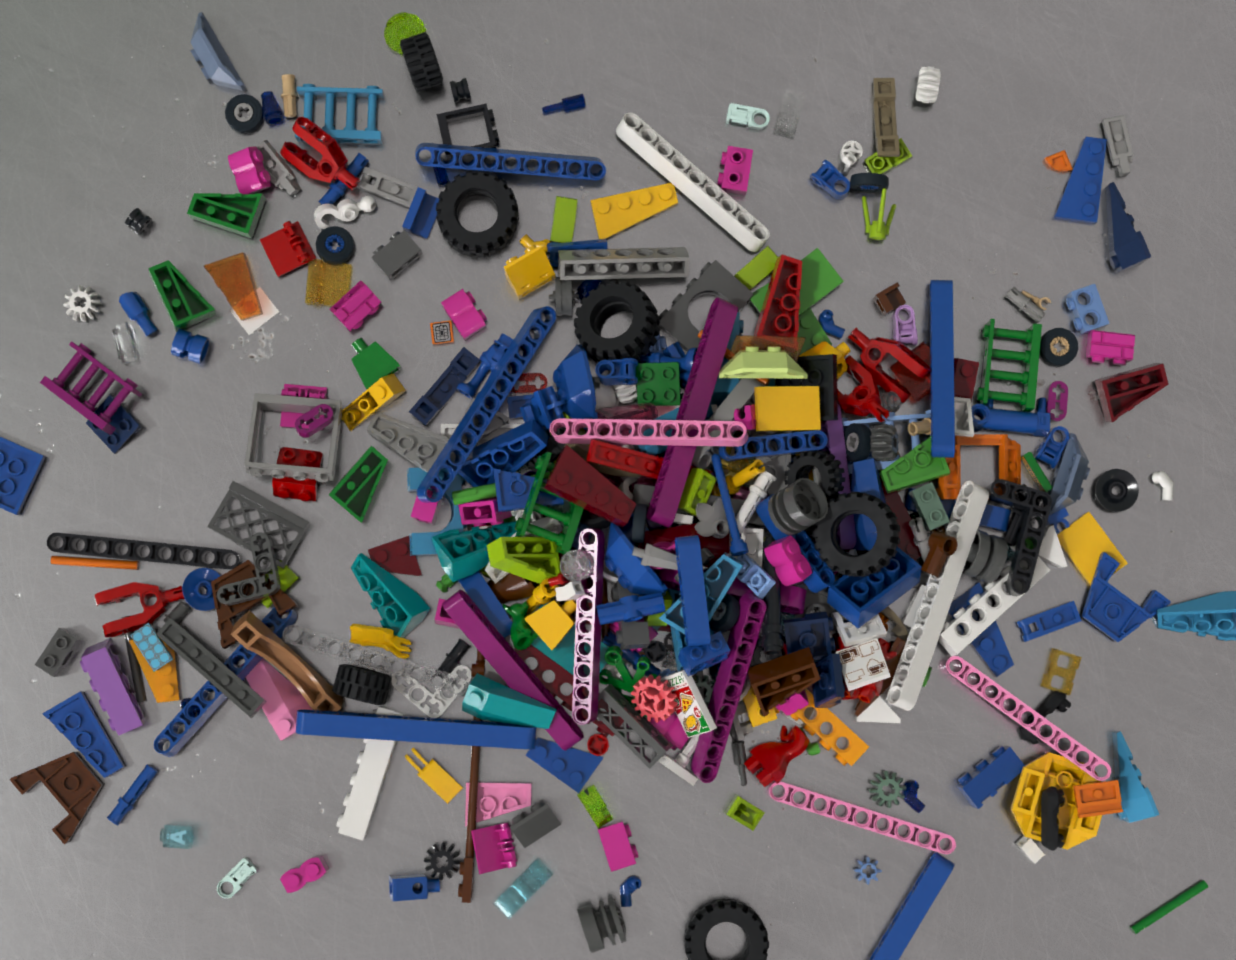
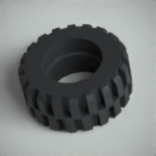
M467 171L464 176H460V174L455 176V180L452 183L448 182L445 185V190L440 192L439 202L436 204L437 222L445 240L452 244L454 249L462 250L467 255L473 253L477 256H483V253L488 252L490 255L495 253L496 249L505 247L506 242L514 236L513 233L517 229L519 218L518 205L512 189L507 186L503 179L499 180L497 175L490 173V175L485 174V171H478V173ZM474 195H483L491 198L498 209V216L494 225L482 232L468 231L462 227L458 220L457 213L460 204L468 197Z
M611 281L610 285L603 283L599 285L597 290L592 289L588 292L590 295L581 300L582 306L577 307L575 312L578 318L574 319V327L576 328L574 332L582 347L591 358L598 362L601 360L634 358L640 361V357L643 354L646 356L650 352V346L656 344L655 336H658L660 333L658 311L646 293L635 284L631 285L626 281H622L621 284L618 281ZM623 310L634 313L630 327L622 335L614 338L601 337L602 326L610 315Z
M860 492L843 493L838 495L837 498L829 500L827 502L828 512L825 518L814 524L816 525V529L813 531V538L816 541L814 546L820 554V559L830 569L853 577H865L873 573L876 574L884 566L887 567L891 563V558L895 557L897 553L896 548L898 544L900 545L901 539L899 538V532H901L900 525L897 524V517L890 507L881 499ZM852 514L866 515L874 522L877 529V539L873 548L862 555L846 553L837 541V530L840 523L845 517Z
M720 899L714 903L709 902L702 909H698L694 913V917L687 924L684 946L688 960H714L707 952L706 937L711 928L722 922L734 923L745 932L747 947L743 956L738 960L767 959V950L769 948L767 930L758 914L744 903L731 899L729 901Z

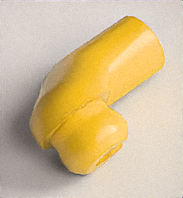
M527 234L519 241L526 249L533 245H536V247L542 245L545 253H548L547 244L551 243L548 239L534 242Z

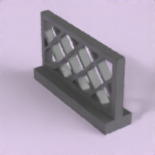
M232 481L229 491L207 527L251 552V545L245 543L250 541L252 537L249 525L261 522L263 531L267 535L280 532L283 544L273 546V548H285L286 555L283 561L276 560L277 566L284 569L304 533L310 527L309 522ZM233 497L239 500L241 508L229 512L227 503L230 498ZM250 509L257 510L260 519L248 522L245 511ZM242 512L245 523L233 526L230 515ZM228 517L230 527L219 529L214 526L218 518ZM276 520L279 529L266 532L264 521ZM280 523L287 527L281 528ZM246 526L249 537L241 540L236 538L234 529ZM292 529L298 532L295 540L285 543L283 531Z

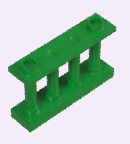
M990 319L987 325L984 324L982 336L986 337L982 383L981 387H978L977 400H980V404L984 405L988 403V399L1018 402L1022 405V411L1031 412L1035 409L1042 324L1033 323L1026 331L994 328L995 319ZM993 337L1022 339L1028 342V348L1024 352L992 349ZM995 357L1021 360L1023 363H1026V370L1022 373L991 370V359ZM990 378L1020 381L1021 384H1024V392L1015 394L989 391Z
M546 452L539 456L536 461L535 468L537 472L522 518L519 517L515 524V530H517L515 537H523L526 532L555 542V545H557L556 552L564 555L570 552L584 508L569 501V504H571L569 512L562 513L536 503L539 490L564 499L544 489L546 483L542 481L546 470L551 472L555 465L549 462L552 453ZM532 511L561 521L564 525L562 533L557 534L530 524Z

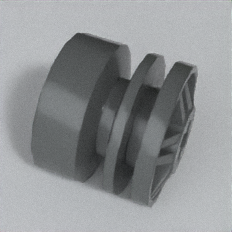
M800 478L771 496L768 502V511L774 525L781 532L787 535H796L825 518L828 512V503L824 492L814 481L808 478Z
M613 897L607 899L610 906L609 909L605 910L602 901H599L600 912L595 913L591 904L577 909L591 953L605 949L604 938L606 937L609 938L613 946L616 945L615 934L619 935L621 943L627 941L626 926L620 908L613 900Z

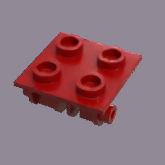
M291 221L285 222L283 224L284 228L260 239L278 277L316 259L298 221L291 223Z

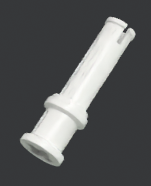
M767 471L760 473L755 483L750 485V493L736 516L740 534L743 533L745 526L761 499L767 497L768 494L766 492L772 482L777 480L775 476Z

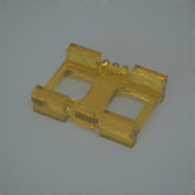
M1051 648L1048 658L1050 663H1048V670L1045 671L1047 674H1043L1040 687L1059 691L1070 696L1074 685L1072 681L1075 678V671L1078 670L1082 657ZM1060 654L1072 658L1069 669L1057 665ZM1054 675L1066 679L1062 690L1051 686Z

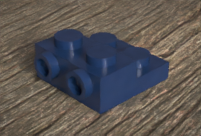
M827 612L805 614L803 618L783 620L787 654L809 647L813 659L816 661L832 654V651L835 650L834 637L830 638L829 630H833L832 617H828Z
M830 654L815 662L820 676V680L812 684L815 708H831L840 704L841 699L845 697L840 654Z

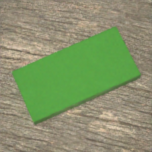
M818 248L801 260L802 276L799 316L844 282ZM769 285L750 298V302L759 313L761 312Z

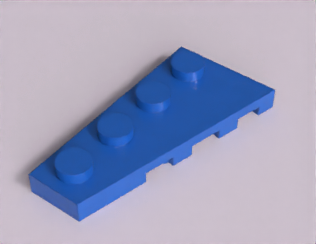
M1087 136L1084 138L1065 191L1062 194L1060 204L1054 215L1055 219L1097 223L1107 139Z
M980 582L952 601L948 611L952 619H955L953 614L962 607L966 609L970 605L968 601L977 593L981 595L984 592ZM973 610L972 618L975 621L979 620V613ZM996 620L970 643L995 677H998L1014 665ZM958 624V628L964 633V628Z
M82 691L42 713L104 778L125 767Z

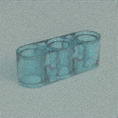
M536 859L493 904L507 919H510L549 880L553 873L539 859Z

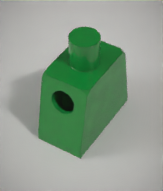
M361 337L352 343L353 348L358 354L351 360L366 389L371 387L381 377L395 374L402 369L399 363L376 341L368 346Z

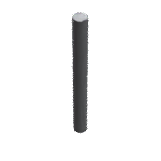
M132 631L125 633L124 636L138 703L146 701L139 662L129 640H133L130 636L133 634Z

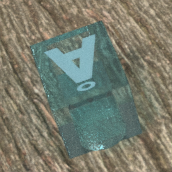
M166 824L161 829L160 842H163V847L190 849L193 847L195 825Z

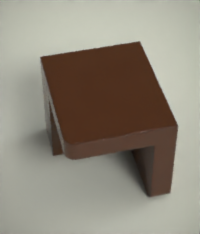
M898 282L879 292L873 298L884 316L906 303L898 289L900 286Z

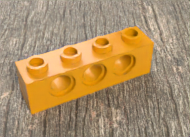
M805 689L809 702L808 705L802 709H797L790 716L795 721L800 719L805 724L803 728L811 736L816 734L821 739L819 743L826 750L832 749L837 753L835 758L841 764L852 766L869 746L828 708H815L813 694ZM808 707H812L815 710V716L812 719H807L804 716V711ZM823 722H829L831 725V731L828 734H823L820 730ZM839 737L847 739V746L844 749H839L836 745Z

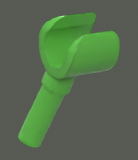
M809 742L806 748L809 755L813 756L820 753L818 742Z

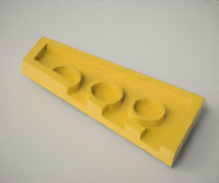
M672 183L590 200L598 238L607 239L615 234L617 235L625 229L677 205L678 199L675 186Z

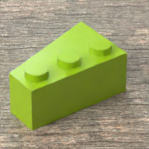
M500 537L487 545L491 567L541 584L544 579L558 576V573L561 571L559 555L556 552L557 545L542 537Z

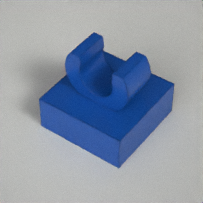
M1066 508L1048 516L1046 526L1054 525L1056 533H1059L1057 528L1059 522L1064 525L1065 529L1069 527V522L1064 519L1069 515Z

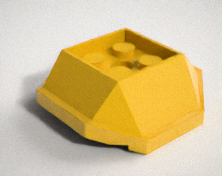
M1050 752L1023 766L1011 805V811L1023 836L1041 841V795L1044 790L1053 786L1057 790L1061 789L1064 792L1062 796L1064 801L1059 805V813L1057 815L1059 833L1064 837L1062 848L1068 850L1095 837L1102 815L1078 818L1073 785L1101 781L1092 778L1065 757Z

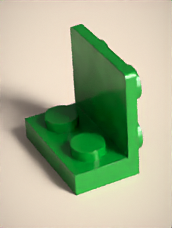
M679 362L638 363L636 367L638 407L677 406L681 404L684 393H681Z

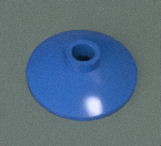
M198 568L190 572L182 586L186 602L192 608L200 611L214 609L211 581L221 575L209 568ZM204 587L206 594H201L199 588Z

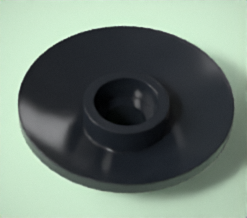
M1111 469L1099 477L1095 493L1097 500L1104 508L1113 512H1121L1134 505L1138 498L1139 488L1132 474L1122 469ZM1113 487L1118 488L1119 492L1117 495L1112 493Z

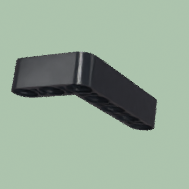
M998 479L987 487L989 499L1025 511L1006 583L1007 592L1017 597L1026 593L1030 588L1052 499L1046 492ZM994 486L1001 487L1002 495H997L994 492ZM1015 492H1020L1023 495L1022 502L1016 500ZM1036 498L1042 499L1044 502L1043 508L1036 505ZM1031 518L1038 521V528L1031 526ZM1025 539L1032 541V549H1028L1025 546ZM1020 559L1027 562V570H1023L1020 567ZM1015 580L1022 583L1021 591L1015 589Z

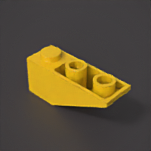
M394 373L381 377L343 409L342 420L348 429L352 431L375 415L376 412L392 403L406 390Z

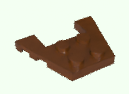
M250 560L211 581L214 605L218 616V630H220L221 635L220 642L223 649L238 642L231 635L234 626L232 619L270 597L280 616L298 606L281 588L276 594L231 606L222 604L217 598V592L221 586L257 577L255 565ZM267 576L268 584H266L265 587L271 589V585H273L274 582H272ZM252 584L246 585L243 589L246 596L251 595L254 592V586ZM228 590L226 591V595H223V598H226L228 600L229 596L234 594L238 595L240 598L238 592L231 593Z
M76 752L62 756L10 779L21 794H25L41 780L69 813L67 817L52 829L63 844L69 842L103 786Z

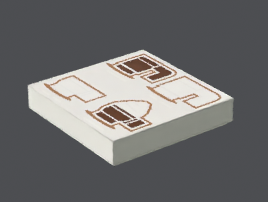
M878 638L836 652V654H840L842 673L848 691L891 677Z

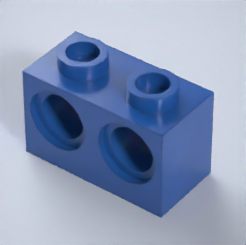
M721 631L710 636L711 643L708 645L686 646L680 650L678 659L688 677L728 658L731 650Z

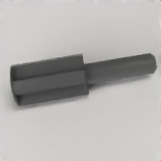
M744 741L732 742L735 765L739 769L741 785L746 786L747 779L744 762L747 759Z

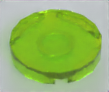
M401 12L392 16L387 21L384 37L387 46L393 52L403 55L400 46L401 40L424 33L426 29L423 21L418 16Z

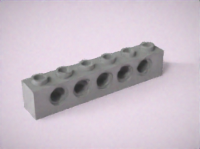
M686 247L558 250V273L560 280L689 277V255Z

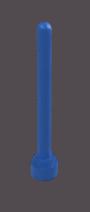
M713 454L711 460L732 538L731 546L729 547L731 556H741L749 552L748 546L740 537L720 456Z

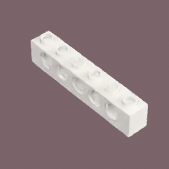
M1039 556L1030 588L1050 571ZM1020 559V567L1023 570H1027V562ZM1010 565L1002 570L1001 577L997 581L984 586L985 592L981 595L979 593L974 595L968 601L970 605L966 609L962 607L953 614L955 619L950 623L948 621L944 623L938 641L951 656L958 655L1024 595L1012 596L1003 589L1004 582L1007 583ZM1018 580L1014 581L1015 589L1018 591L1022 590V583ZM989 596L995 601L994 607H991L987 602ZM973 610L979 613L978 621L972 618ZM958 624L964 628L963 635L958 634L956 631Z

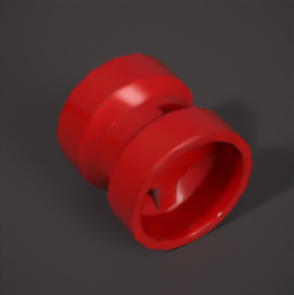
M597 733L590 736L587 747L591 754L601 756L607 752L609 742L604 735Z

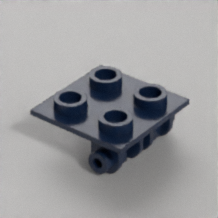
M112 394L95 411L96 414L100 415V413L105 412L114 400ZM122 405L110 418L112 420L110 424L116 428L111 435L101 430L90 420L86 422L114 454L133 433L139 432L142 428L140 422H137L131 416V412H127V408H124Z

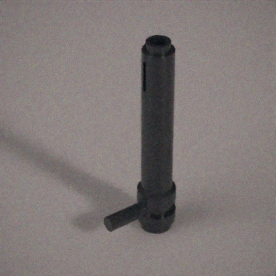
M773 536L766 537L763 542V569L776 583L763 598L767 607L764 625L761 627L762 637L757 639L755 648L762 646L766 655H779L784 648V641L781 639V636L784 635V627L781 625V581L776 574L775 567L770 564L764 552V548L775 541Z

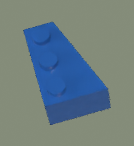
M998 747L992 752L993 757L988 761L983 759L975 766V771L971 774L967 772L958 779L959 783L955 786L972 807L981 808L983 806L982 802L985 799L996 795L999 788L1005 784L1007 785L1021 773L1025 765L1011 747Z

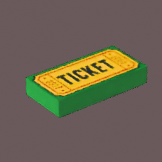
M1027 452L1022 455L1021 461L1038 489L1043 492L1051 490L1052 485L1033 454Z

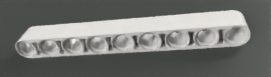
M626 113L616 128V134L622 141L745 248L752 252H758L770 237V233L761 222L634 113Z

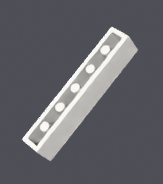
M378 706V709H374L372 714L405 716L404 713ZM363 740V743H366L364 752L360 751L356 763L360 765L358 772H353L350 780V785H353L351 793L346 794L343 806H346L344 815H339L336 827H339L338 833L362 841L365 840L396 741Z

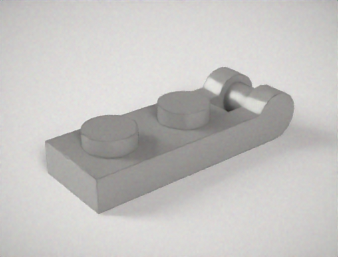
M364 167L362 171L364 175L357 188L410 208L418 188L417 186ZM371 178L376 179L374 186L369 184Z

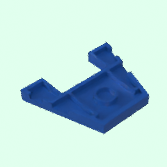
M1102 552L1081 617L1115 642H1119L1137 629L1144 621L1156 615L1157 609L1168 606L1171 601L1158 591L1153 590L1142 607H1140L1108 583V580L1120 563L1107 553Z

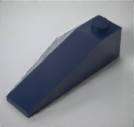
M1112 182L1105 187L1109 254L1111 256L1109 261L1111 267L1116 269L1118 274L1141 265L1151 258V254L1140 231L1136 232L1134 229V218L1124 211L1126 209L1125 202L1115 183Z

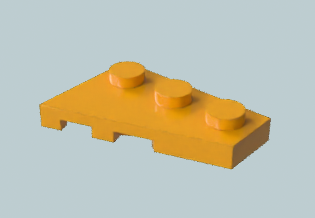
M161 639L173 660L154 672L135 642L129 640L157 703L179 700L174 650Z

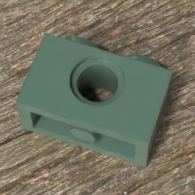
M932 482L909 492L916 511L923 520L926 532L950 522Z

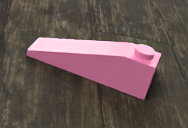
M263 658L246 676L250 687L267 701L262 706V709L279 739L282 741L295 734L297 710L313 709L294 684Z

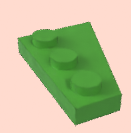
M930 436L923 443L914 447L909 453L883 469L880 475L888 494L950 474V470L945 458L931 457Z

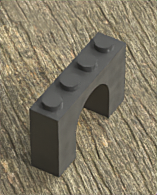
M717 260L712 264L708 262L701 270L703 274L698 279L694 277L686 286L688 290L685 294H678L672 301L674 306L669 311L665 309L659 315V328L675 342H678L686 352L692 347L698 348L700 342L698 337L700 331L694 327L688 317V306L695 297L706 293L715 294L723 300L737 305L738 312H740L754 295Z

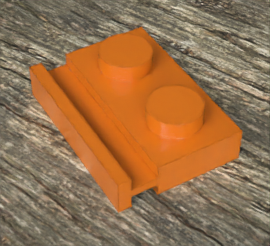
M1118 780L1073 785L1078 818L1123 812Z

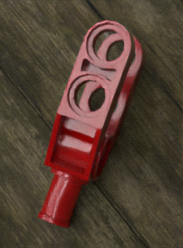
M298 117L292 130L297 136L321 153L322 159L318 162L307 153V150H303L296 144L286 141L280 150L282 157L309 178L328 183L339 179L351 190H354L359 184L360 179L346 170L348 160L337 141L308 118Z
M856 327L851 332L852 334L848 336V339L862 349L860 358L866 370L872 374L878 385L895 399L905 403L911 394L899 384V380H894L882 370L881 363L890 353L921 378L928 374L931 370L930 366L903 343L882 337L869 339ZM874 348L879 349L881 353L880 358L875 357L873 354Z
M848 355L845 358L848 367L847 372L861 385L855 387L849 395H843L837 389L838 404L841 410L845 413L863 417L871 413L879 422L885 421L881 415L887 419L889 411L880 405L882 402L878 386L872 374L853 357Z
M132 582L95 594L97 606L112 602L119 603L122 599L137 595L138 597L140 596V602L144 609L142 613L104 624L102 628L105 637H115L138 630L147 623L152 624L166 611L165 606H167V603L184 599L182 585L163 591L155 585ZM151 597H156V603L148 606L147 600Z

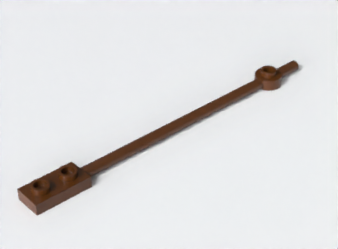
M478 649L476 664H472L471 677H475L477 673L484 676L485 657ZM473 716V721H482V719ZM472 746L466 852L464 862H460L459 871L460 875H463V884H459L458 897H462L463 903H471L473 896L475 857L471 831L476 830L480 746Z

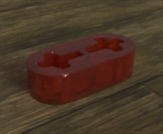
M541 373L521 374L518 380L519 382H526V385L519 386L518 390H515L513 386L510 392L513 394H534L533 392L547 388V378ZM539 377L541 381H544V384L537 389L535 385H529L528 382H534Z

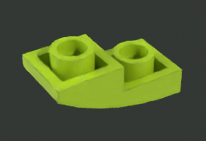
M900 138L899 157H878L876 152L864 161L872 173L883 175L913 156L902 138Z
M556 196L550 241L572 242L577 199Z
M768 245L734 276L751 290L774 270L778 256Z

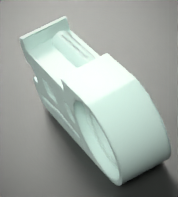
M731 103L728 108L726 123L729 124V121L747 124V128L762 130L768 126L770 116L764 109ZM762 114L765 116L766 122L758 125L754 122V116Z
M243 858L218 883L217 893L222 898H231L254 873L258 872V868L248 858ZM224 882L232 883L233 892L231 894H225L222 891L221 887Z

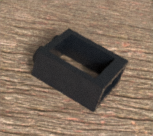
M487 103L436 114L443 144L452 145L448 128L449 122L484 115L490 142L471 147L497 149L496 143L500 141L497 129H492L491 122H495L493 110H488ZM445 152L447 160H450L453 156L452 153ZM466 153V154L463 155V157H464V156H469V155H472V154Z

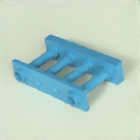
M303 84V87L297 86L299 96H304V117L311 121L313 96L326 97L325 126L322 127V130L333 137L337 143L383 144L382 132L376 128L377 98L384 99L383 89H379L378 86H367V88L316 87L314 84ZM334 97H347L346 127H344V130H335V127H333ZM356 98H368V120L365 130L354 128ZM295 134V138L298 142H305L303 139H301L299 136Z

